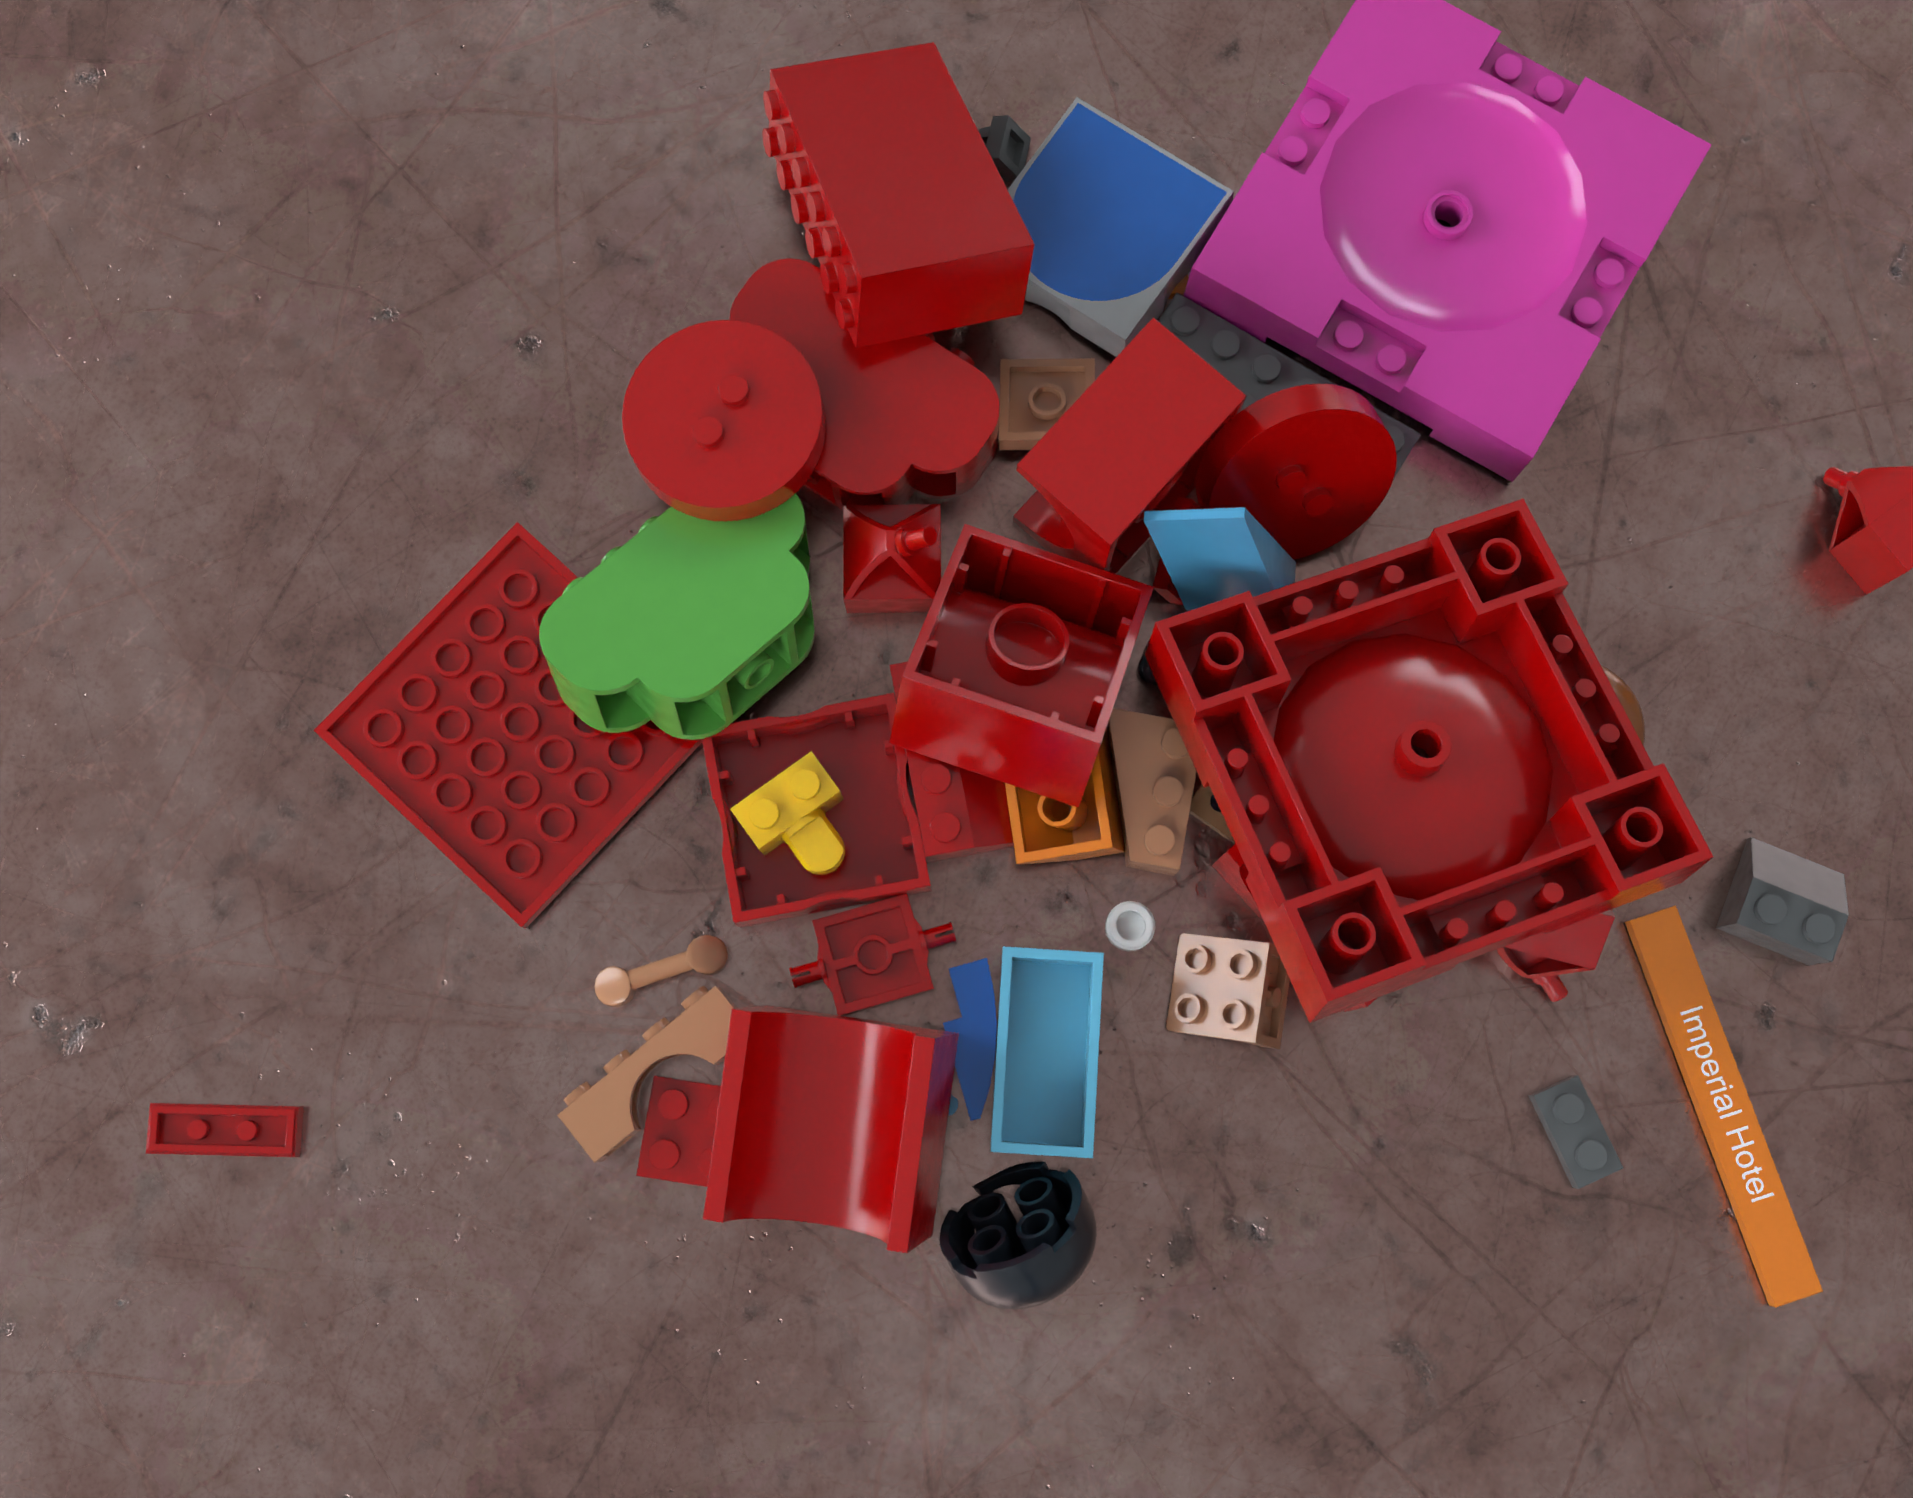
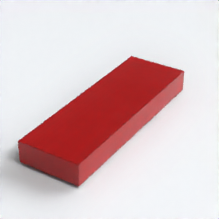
M150 1103L146 1154L300 1157L304 1106Z

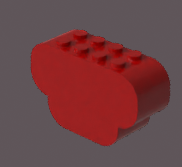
M786 258L772 261L759 268L748 279L736 296L730 310L729 320L760 325L784 337L803 355L816 377L825 411L826 431L819 461L804 486L842 511L843 505H905L914 492L930 498L947 499L959 496L971 489L980 480L996 454L999 439L1000 413L999 398L994 385L983 372L974 367L975 362L972 358L954 347L950 351L934 341L935 337L932 333L856 348L848 329L842 330L839 326L835 309L836 300L833 293L827 294L825 292L819 267L804 260Z

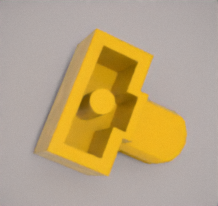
M812 751L730 809L764 856L785 842L802 866L813 874H829L835 871L843 862L845 844L826 817L825 812L844 798Z

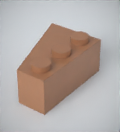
M1113 708L1107 725V733L1125 845L1124 857L1126 867L1175 876L1180 870L1196 769L1173 719Z

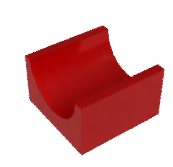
M1153 317L1017 464V472L1032 484L1037 491L1015 513L1013 521L1048 552L1117 574L1151 537L1144 523V511L1174 510L1176 498H1187L1196 488V475L1204 452L1223 426L1241 412L1247 396Z
M964 524L902 674L889 743L1079 808L1154 587Z
M769 1005L731 1009L703 1219L722 1223L738 1219H777L834 1226L878 1238L887 1244L886 1250L909 1253L933 1236L959 1033Z

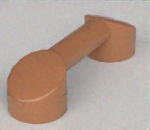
M702 935L693 939L685 952L628 971L615 966L607 967L596 978V996L607 1006L621 1007L633 999L637 988L693 969L703 975H716L726 968L729 962V949L721 939L711 935Z

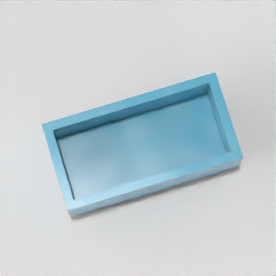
M1003 946L990 1152L1093 1159L1104 953Z

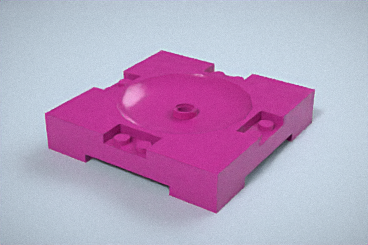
M1355 0L1309 75L1302 93L1265 153L1262 152L1192 266L1184 297L1263 343L1269 337L1432 428L1430 437L1513 482L1534 458L1599 344L1602 333L1638 270L1648 258L1712 144L1587 77L1583 79L1580 86L1497 42L1502 31L1444 0ZM1437 219L1446 221L1451 227L1442 226L1438 223Z

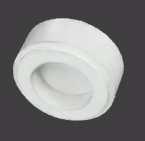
M1122 902L1116 905L1107 916L1105 923L1106 935L1109 941L1118 949L1137 951L1145 947L1154 936V916L1145 905L1139 902Z

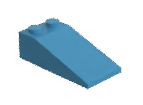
M1245 507L1144 511V523L1187 611L1250 591L1254 597L1295 583L1296 562Z

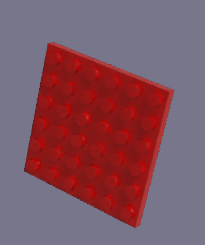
M517 522L313 731L520 927L526 929L702 743V739L687 740L673 737L662 731L651 720L641 727L627 732L610 733L600 731L583 722L564 703L543 654L539 640V630L547 609L562 596L565 588L578 577Z

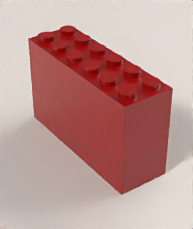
M934 42L770 69V90L764 91L763 94L764 108L769 120V128H764L762 132L765 152L768 157H774L777 162L778 181L782 190H789L794 220L797 224L803 223L806 230L805 239L808 253L812 259L818 258L821 265L820 275L823 288L827 294L833 293L836 300L835 309L839 326L842 330L848 329L856 348L1022 315L1035 244Z

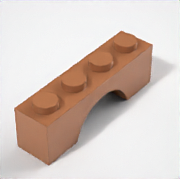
M704 985L694 991L681 1003L685 1011L671 1022L665 1017L655 1023L642 1035L646 1041L645 1044L632 1054L627 1049L620 1052L603 1067L607 1073L606 1076L593 1086L588 1081L583 1083L564 1099L568 1107L557 1116L594 1163L606 1160L642 1130L638 1114L639 1093L647 1076L659 1064L670 1058L682 1055L697 1056L713 1065H721L724 1062L731 1009L737 1007L722 988L715 985L711 990H708Z

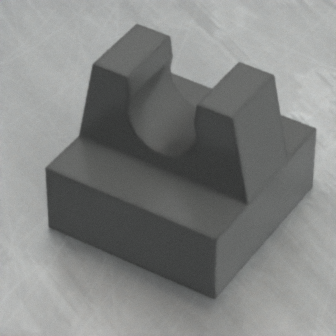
M1009 115L993 116L991 126L979 129V133L1000 176L1005 181H1014L1025 167L1031 137Z

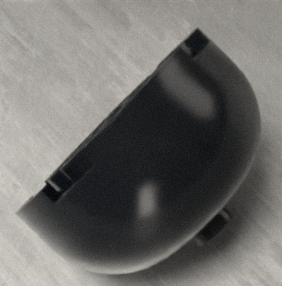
M1046 1162L1017 1164L975 1184L972 1187L980 1196L965 1203L958 1212L949 1210L943 1221L939 1237L940 1247L956 1279L974 1298L987 1305L1001 1309L1015 1310L1038 1306L1064 1293L1080 1278L1087 1268L1095 1249L1097 1237L1094 1211L1079 1179L1071 1170L1064 1173L1049 1169ZM1008 1185H1020L1014 1195V1199L1023 1215L1018 1223L1004 1196L994 1192L996 1189Z

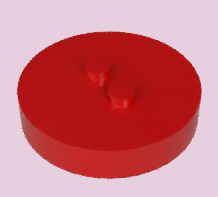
M716 320L698 323L686 327L661 341L645 356L636 368L627 387L622 410V427L628 451L648 487L661 500L674 509L689 516L710 521L727 522L753 518L786 502L806 483L819 461L825 440L826 419L823 401L816 377L809 363L794 345L784 337L763 326L744 321Z
M1318 383L1290 387L1272 393L1249 405L1227 422L1215 435L1204 452L1198 467L1195 484L1198 503L1201 509L1245 507L1293 560L1320 552L1343 540L1364 524L1376 511L1386 497L1395 476L1397 466L1396 447L1376 410L1361 394L1349 388L1333 384Z

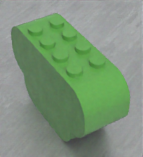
M795 493L786 502L764 514L744 520L727 522L696 518L670 507L660 516H653L641 526L638 534L622 547L618 546L611 549L603 557L601 564L589 574L573 580L565 588L562 596L547 609L539 630V640L543 654L564 703L583 722L600 731L610 733L627 732L639 728L651 720L662 731L673 737L698 740L711 737L724 730L794 670L809 654L815 636L808 579L810 574L809 547L805 513L799 497Z

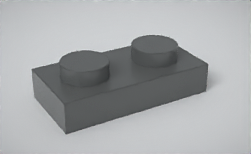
M1572 1075L1529 1095L1533 1107L1573 1188L1580 1189L1623 1169L1620 1159L1578 1075Z

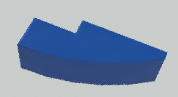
M987 958L949 968V974L962 1017L943 1023L945 1031L959 1033L955 1068L970 1121L981 1118L990 1088L996 1051L997 1020L995 996Z

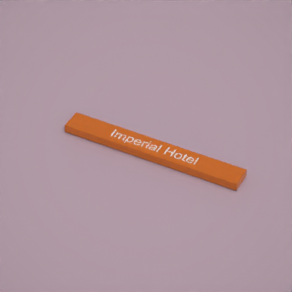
M1676 905L1626 921L1625 925L1769 1306L1776 1308L1823 1292Z

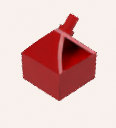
M1913 466L1867 468L1861 472H1845L1837 467L1829 468L1824 474L1823 482L1837 489L1839 495L1843 497L1829 552L1867 595L1913 568Z
M843 505V600L846 612H928L942 580L941 505Z
M1613 909L1547 934L1545 932L1538 933L1497 949V952L1513 971L1521 977L1532 979L1534 984L1541 985L1550 1001L1562 1000L1567 996L1568 990L1559 975L1595 970L1615 919Z

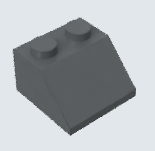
M1750 837L1746 841L1716 928L1808 966L1833 962L1849 916L1845 876L1843 873Z

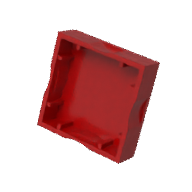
M894 693L826 705L818 710L799 716H767L731 723L721 732L702 739L711 795L719 812L722 825V859L733 922L738 927L743 928L874 903L906 893L910 896L932 891L905 748L889 743L896 710ZM811 751L844 798L825 812L845 844V857L842 864L835 871L825 875H816L807 871L785 842L764 856L730 810Z

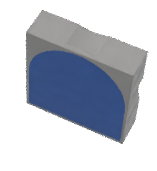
M1076 97L1008 188V192L1035 244L1025 300L1052 311L1072 330L1117 357L1153 317L1157 320L1162 314L1170 294L1177 284L1191 271L1201 251L1232 203L1234 191Z

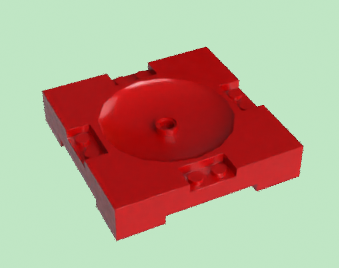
M1524 499L1434 528L1429 538L1254 597L1250 591L1155 622L1145 653L1146 660L1203 787L1210 786L1249 872L1245 880L1309 1023L1447 972L1461 962L1538 933L1545 932L1547 934L1680 884L1713 858L1665 764L1653 765L1562 592L1569 583ZM1412 746L1425 750L1429 758L1416 754Z

